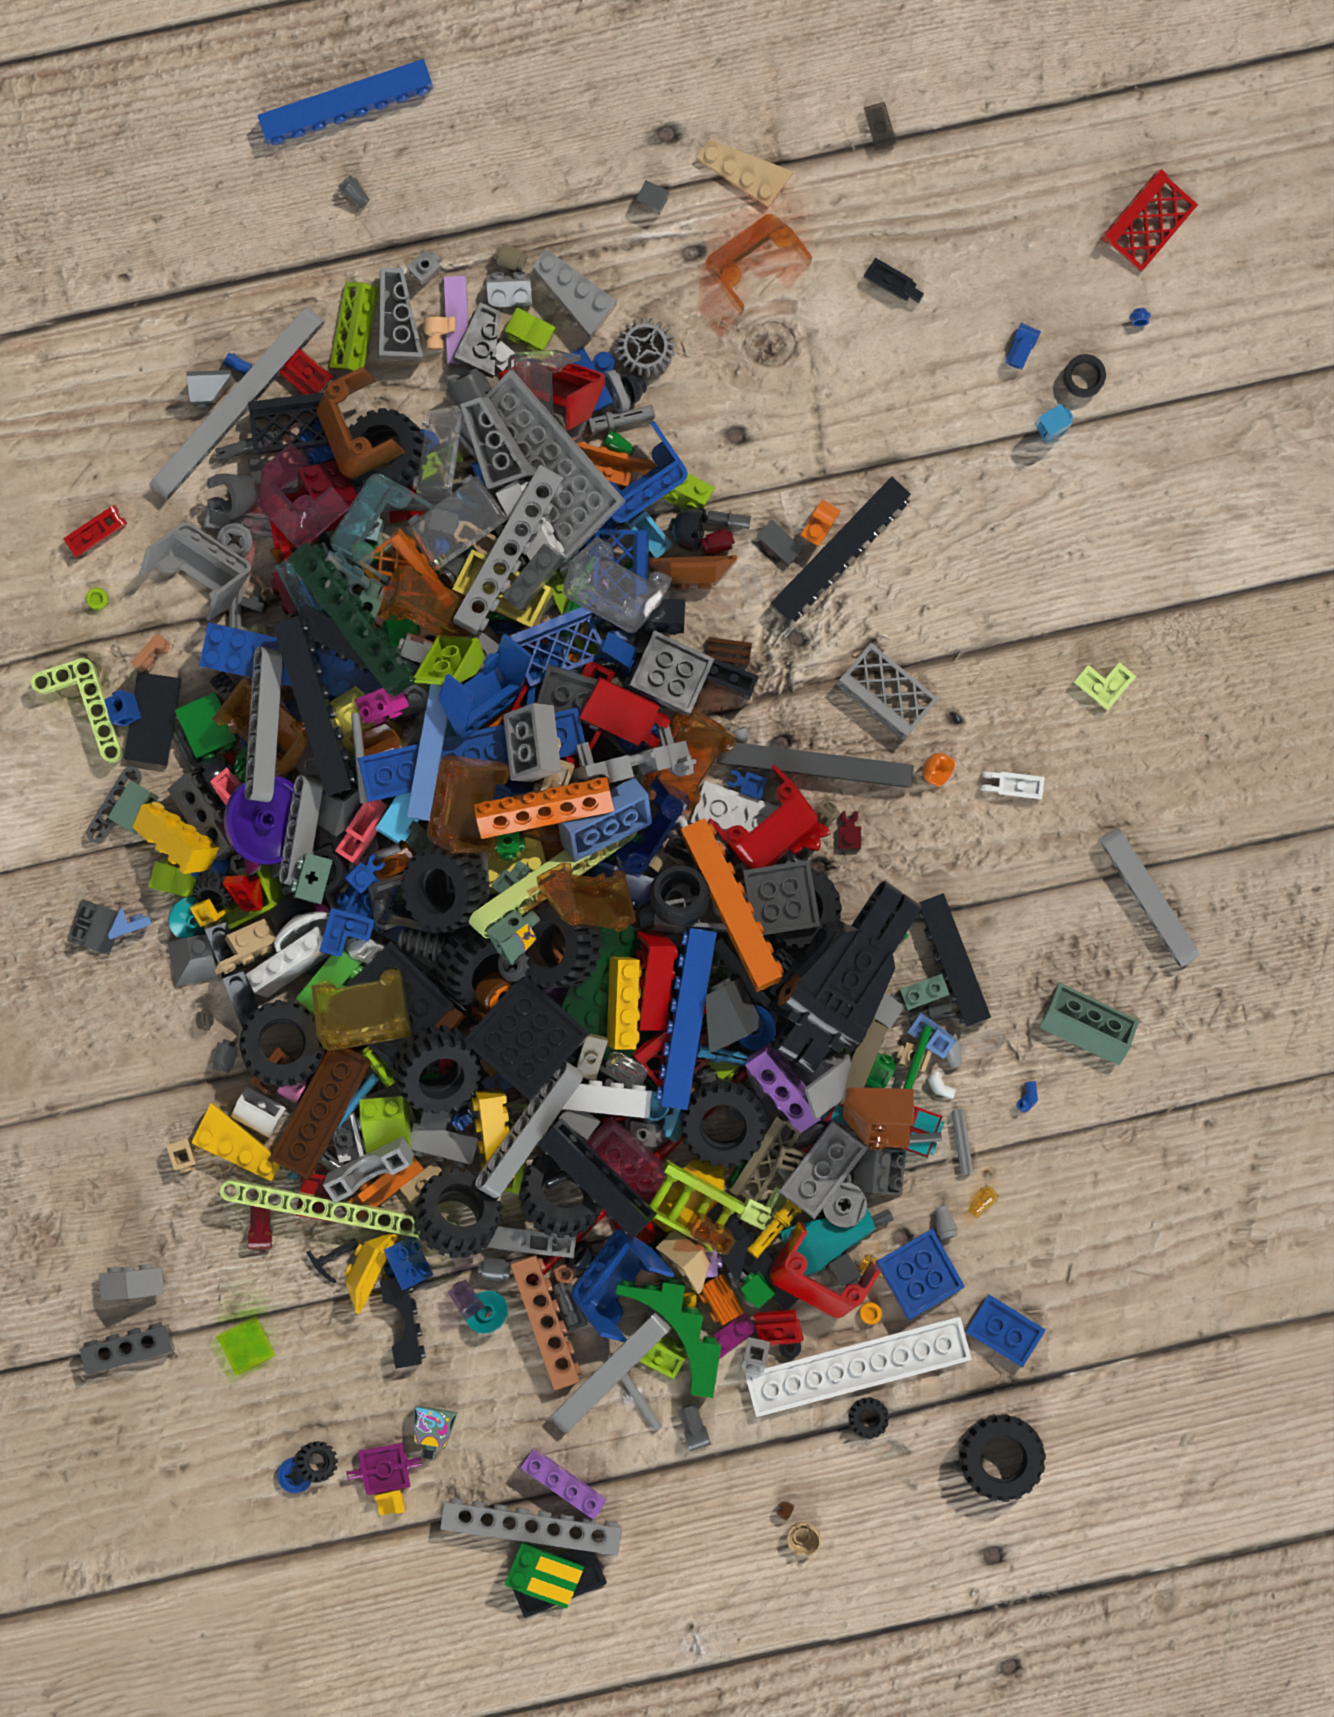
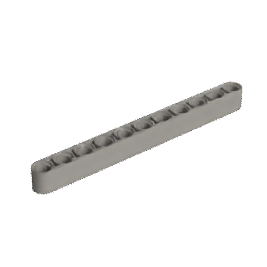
M308 306L303 309L158 472L149 486L165 500H168L249 410L248 402L258 400L280 375L279 372L285 367L298 348L303 349L321 329L325 321Z

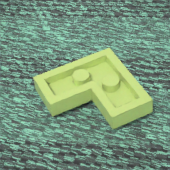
M1120 662L1106 678H1103L1088 665L1073 683L1108 711L1136 676Z
M775 1186L766 1206L747 1197L744 1202L745 1209L737 1217L765 1230L773 1221L774 1213L779 1212L787 1203V1198L779 1193L780 1188Z

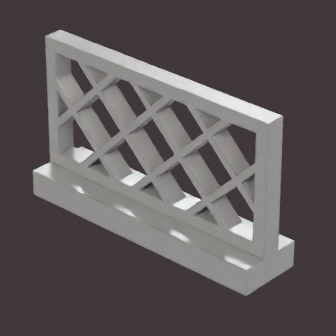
M872 643L869 644L836 684L903 741L938 701L934 694ZM870 650L878 656L879 664L867 665L866 655ZM883 667L893 668L895 670V678L884 679ZM867 668H879L880 679L868 680ZM854 669H864L865 680L857 681L850 674ZM900 681L911 683L912 692L901 693ZM884 682H896L897 693L885 694ZM869 683H881L882 694H872L869 689ZM917 695H925L931 702L928 706L918 707ZM901 696H913L914 707L902 708ZM898 697L899 708H889L886 698ZM915 711L916 720L912 725L904 720L903 712Z

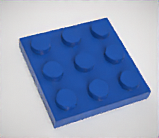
M933 1228L875 1261L907 1320L916 1317L965 1287Z

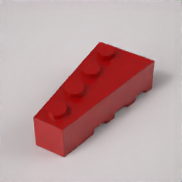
M637 931V939L641 940L640 950H636V959L640 960L639 963L642 966V974L639 977L641 997L638 999L640 1020L637 1021V1028L639 1030L665 1031L666 1023L669 1020L668 1004L672 1000V990L670 988L671 981L675 978L673 965L678 955L677 947L663 931Z

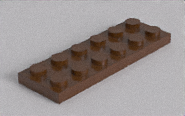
M332 1041L269 1159L310 1180L372 1065L370 1059Z

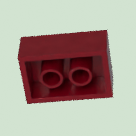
M336 460L298 469V489L319 533L362 523V503L350 479L340 472Z

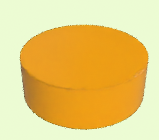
M867 1302L861 1306L859 1316L864 1323L873 1325L881 1319L882 1311L876 1303Z

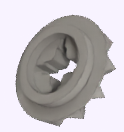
M232 522L224 525L219 531L217 541L239 556H244L252 547L253 537L251 536L250 529L244 527L243 524ZM231 534H233L235 537L238 535H242L239 540L240 544H238L237 542L229 544L230 540L232 539Z

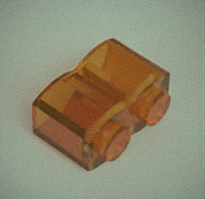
M695 1212L687 1224L693 1238L702 1243H709L710 1247L720 1254L728 1255L736 1242L732 1232L726 1226L714 1223L710 1217L703 1213Z

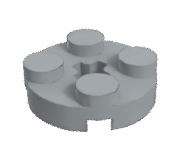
M842 1182L824 1206L823 1211L831 1224L840 1228L853 1227L864 1218L867 1211V1201L864 1193L858 1186ZM847 1199L851 1208L842 1211L838 1204Z

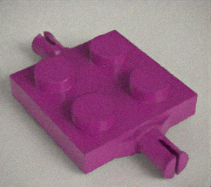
M403 1442L359 1450V1469L346 1471L348 1481L361 1478L365 1485L366 1495L411 1487L409 1478L410 1468L423 1467V1463L421 1462V1457L408 1460L405 1455Z

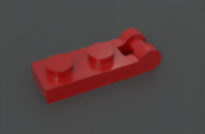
M116 505L106 509L63 538L76 558L127 525L126 520L118 514L119 510ZM111 518L114 523L108 527L105 520Z

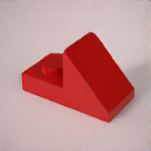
M244 875L225 877L223 885L242 911L262 910L263 903L259 876L245 877Z

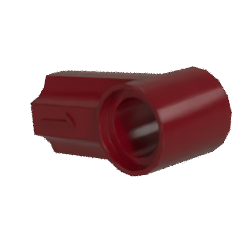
M256 1206L250 1207L249 1250L272 1249L270 1209Z

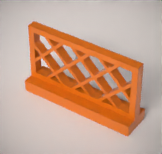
M401 528L357 561L358 565L370 579L374 578L380 582L381 575L393 576L392 587L383 586V589L407 594L406 605L409 604L410 594L423 596L422 607H414L421 611V616L424 618H431L443 608L450 606L454 601L455 596L441 581ZM390 543L397 550L396 557L383 556L384 548ZM370 558L380 559L379 570L369 569L365 562ZM382 561H395L394 572L381 571ZM398 562L407 563L410 566V575L397 573ZM396 577L409 579L408 590L395 588ZM412 579L422 581L424 584L423 592L411 590ZM425 597L435 598L439 605L434 609L424 607Z

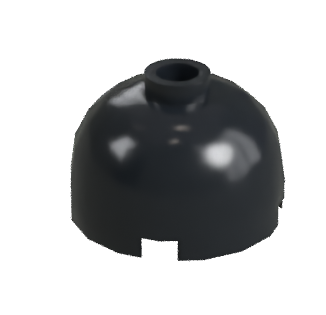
M696 507L684 508L678 512L676 518H671L669 531H673V540L680 548L693 552L699 550L702 543L701 539L705 533L703 522L706 523L707 520L706 509Z
M215 757L204 759L195 764L194 768L200 769L198 775L203 778L211 794L214 793L216 803L221 801V798L210 781L225 768H228L233 774L235 771L230 763L225 764L221 759Z

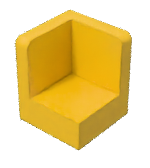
M210 899L196 902L190 907V910L200 927L217 921L229 911V908L225 909L223 907V910H216Z
M402 1489L374 1495L380 1516L391 1513L399 1514L406 1511Z

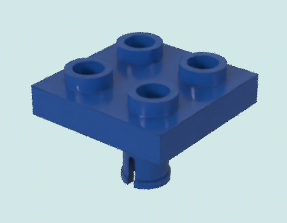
M409 1237L384 1249L390 1263L384 1268L385 1274L389 1278L396 1276L402 1291L433 1276L430 1265L416 1237Z

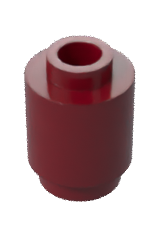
M725 528L707 534L705 538L701 539L706 555L712 554V556L731 550L732 544H735L732 532H727Z

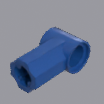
M1021 322L1005 363L1022 370L1041 331Z

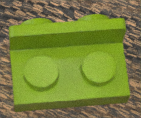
M664 1335L639 1361L675 1379L687 1356V1352L682 1342L674 1341Z

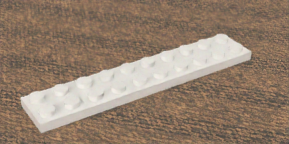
M958 1316L766 1367L763 1373L759 1372L758 1375L745 1373L756 1417L970 1361L972 1358L961 1317Z

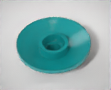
M185 897L176 902L171 908L168 924L172 933L177 937L184 939L199 936L205 932L204 926L200 927L196 918L190 924V919L194 917L190 907L198 902L199 899Z
M483 1291L476 1294L469 1300L465 1309V1320L468 1326L480 1334H488L498 1330L504 1324L508 1315V1306L505 1299L494 1291ZM492 1312L491 1316L486 1318V1314Z

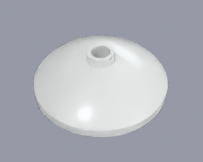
M308 912L294 916L277 934L274 942L276 951L280 952L315 927L325 930L329 913Z

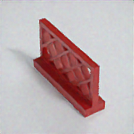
M1162 169L1152 175L1100 237L1105 243L1113 246L1140 272L1146 268L1198 206L1193 199L1167 177L1168 174ZM1165 183L1172 189V198H1161V188ZM1172 200L1173 213L1162 214L1161 201ZM1176 200H1185L1190 207L1186 212L1177 213ZM1149 202H1157L1158 214L1147 215V204ZM1174 216V226L1171 229H1163V217ZM1158 217L1159 230H1148L1147 218ZM1143 218L1144 231H1133V221L1135 219ZM1149 233H1160V243L1157 246H1149ZM1133 234H1145V246L1134 247ZM1121 235H1129L1130 247L1123 248L1116 241ZM1146 249V259L1142 264L1135 259V250Z
M705 1002V1007H704L703 1016L706 1014V1002ZM667 1025L665 1031L660 1030L632 1053V1056L639 1062L658 1087H661L662 1078H659L658 1075L657 1079L653 1073H659L660 1067L659 1070H650L646 1062L652 1057L660 1058V1066L664 1064L666 1056H663L664 1043H668L669 1034L666 1033ZM701 1027V1030L708 1031V1028ZM696 1058V1061L699 1063L695 1065L693 1074L705 1066L711 1059Z

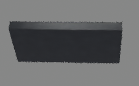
M137 672L134 695L141 718L129 724L124 752L125 760L168 766L176 720L175 710L178 708L182 683L181 678Z
M571 1549L558 1555L584 1566L572 1598L607 1584L595 1552ZM513 1589L524 1618L556 1606Z

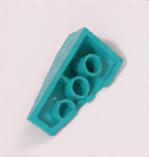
M867 1208L864 1218L853 1227H837L831 1224L827 1218L803 1223L807 1234L797 1251L807 1259V1268L804 1275L811 1276L821 1272L826 1268L825 1265L835 1258L838 1259L842 1256V1252L850 1246L859 1243L876 1229L869 1208ZM795 1226L780 1232L784 1245Z

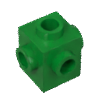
M519 831L498 835L497 838H493V851H497L499 859L513 861L516 858H522L521 850H525V837L521 836ZM505 841H512V843H511V844H508V845L505 844L504 842H505Z

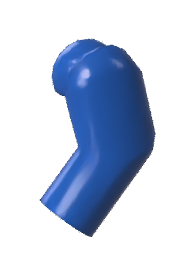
M1036 1081L1025 1082L1026 1094L1016 1103L1019 1111L1027 1112L1037 1103Z

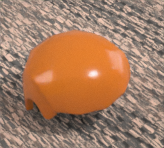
M944 753L932 754L923 765L922 774L924 779L932 785L942 786L952 775L955 768V760Z

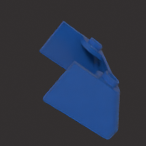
M655 421L650 422V425L662 441L653 448L651 453L652 459L657 465L656 468L640 477L622 491L614 482L609 481L626 501L611 516L616 522L623 523L628 521L682 484L687 478L686 467Z
M506 634L502 635L498 651L494 654H489L485 658L483 671L467 683L462 685L450 674L445 677L443 688L439 693V702L455 733L461 738H466L515 702L521 692L532 655Z
M616 1230L574 1286L572 1298L600 1336L625 1343L627 1339L617 1327L623 1315V1307L618 1301L622 1295H618L615 1292L616 1282H622V1279L633 1280L642 1268L649 1273L656 1272L673 1277L675 1273L657 1251L638 1238H632L623 1230Z

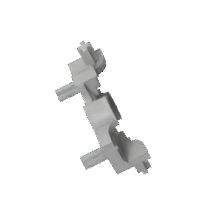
M656 725L661 747L630 756L626 755L594 764L589 743L575 745L581 767L573 770L571 778L573 783H580L607 777L610 784L669 768L674 776L681 777L694 773L693 764L696 763V759H691L686 741L674 743L669 725L667 729Z

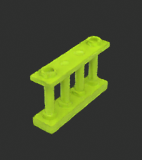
M666 1160L662 1166L666 1173V1178L649 1205L657 1213L652 1221L656 1218L701 1243L700 1245L706 1251L711 1253L714 1250L719 1253L721 1249L715 1243V1240L731 1214L735 1212L742 1214L745 1209L744 1203ZM680 1180L685 1183V1189L671 1213L667 1216L657 1209L673 1182ZM699 1191L704 1194V1200L690 1224L686 1227L676 1220L692 1193ZM717 1201L723 1204V1211L706 1238L695 1231L711 1204H715Z

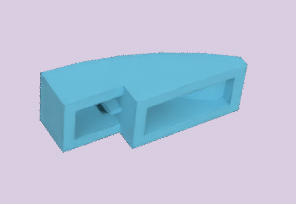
M644 510L624 522L630 530L649 531V552L654 558H658L673 546Z

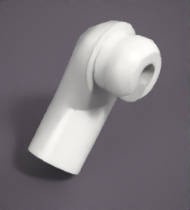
M932 1071L928 1077V1083L932 1091L937 1095L953 1099L956 1089L944 1085L940 1071Z

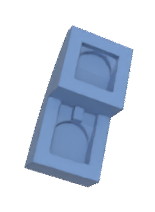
M919 1013L907 1033L919 1040L924 1025L933 1027L926 1048L944 1059L956 1040L934 1021Z

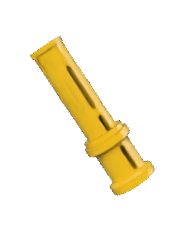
M786 1199L787 1203L782 1209L774 1213L773 1221L753 1244L747 1248V1251L756 1259L759 1258L782 1229L790 1227V1222L798 1213L803 1212L788 1199Z

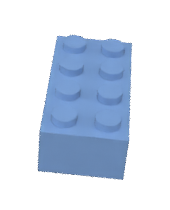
M635 778L623 782L610 790L614 812L558 823L561 845L574 862L652 824L648 793Z

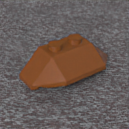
M737 555L649 558V566L671 587L676 586V590H688L689 586H698V589H711V585H716L737 563Z

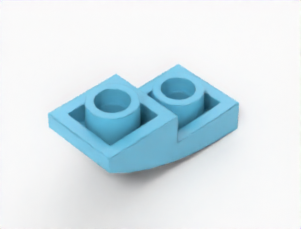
M670 1107L672 1114L665 1116L663 1132L668 1139L675 1143L679 1141L683 1133L681 1132V1120L684 1109Z

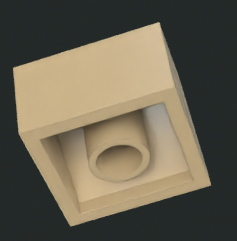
M674 1229L656 1249L675 1273L674 1276L680 1278L684 1284L699 1294L703 1289L710 1264L705 1255L707 1251L699 1243L695 1245L690 1237L685 1234L681 1235Z

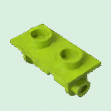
M369 1046L360 1052L362 1056L370 1059L372 1062L371 1068L386 1088L395 1083L392 1068Z

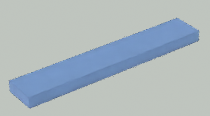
M430 684L406 816L425 821L430 819L448 718L439 702V693L443 688L441 685Z

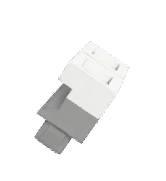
M372 931L369 942L354 938L355 941L351 944L345 942L344 948L351 958L370 963L387 945L377 942L378 934Z

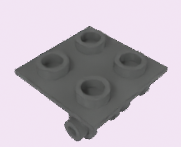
M82 899L67 941L110 955L115 938L108 939L106 933L117 911Z

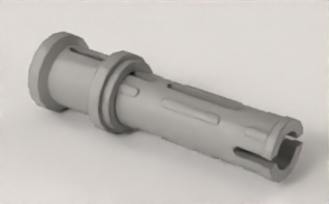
M651 404L650 406L631 409L622 413L612 414V412H606L605 415L591 417L588 419L591 435L594 436L597 432L606 430L613 431L618 426L652 418L655 419V411Z

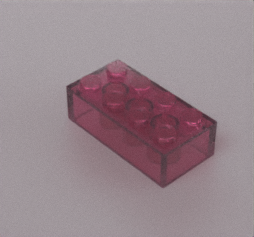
M611 1116L586 1143L650 1205L666 1178V1173L662 1168L664 1163ZM673 1182V1184H672V1186L670 1187V1189H671L677 1182Z

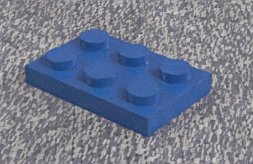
M988 1294L965 1332L1023 1368L1046 1329Z

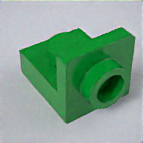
M878 1052L866 1084L874 1088H886L895 1071L897 1061L888 1054Z

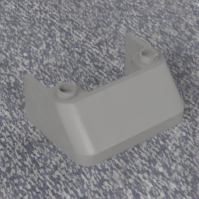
M180 523L147 547L139 574L143 576L154 567H157L164 573H173L178 569L183 570L212 590L209 596L211 605L206 617L210 621L230 606L248 578L251 564L193 524Z
M830 1048L819 1067L811 1074L795 1065L792 1061H786L805 1086H807L804 1090L814 1119L817 1120L832 1107L838 1105L843 1099L851 1066L850 1056L847 1052L841 1051L838 1053ZM766 1069L767 1073L774 1074L771 1070ZM747 1071L752 1089L755 1091L754 1095L762 1099L767 1094L762 1090L758 1080ZM780 1086L781 1090L788 1091L785 1087Z

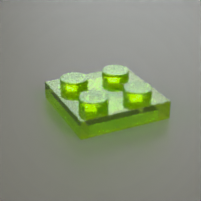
M257 1315L216 1336L236 1376L276 1356Z

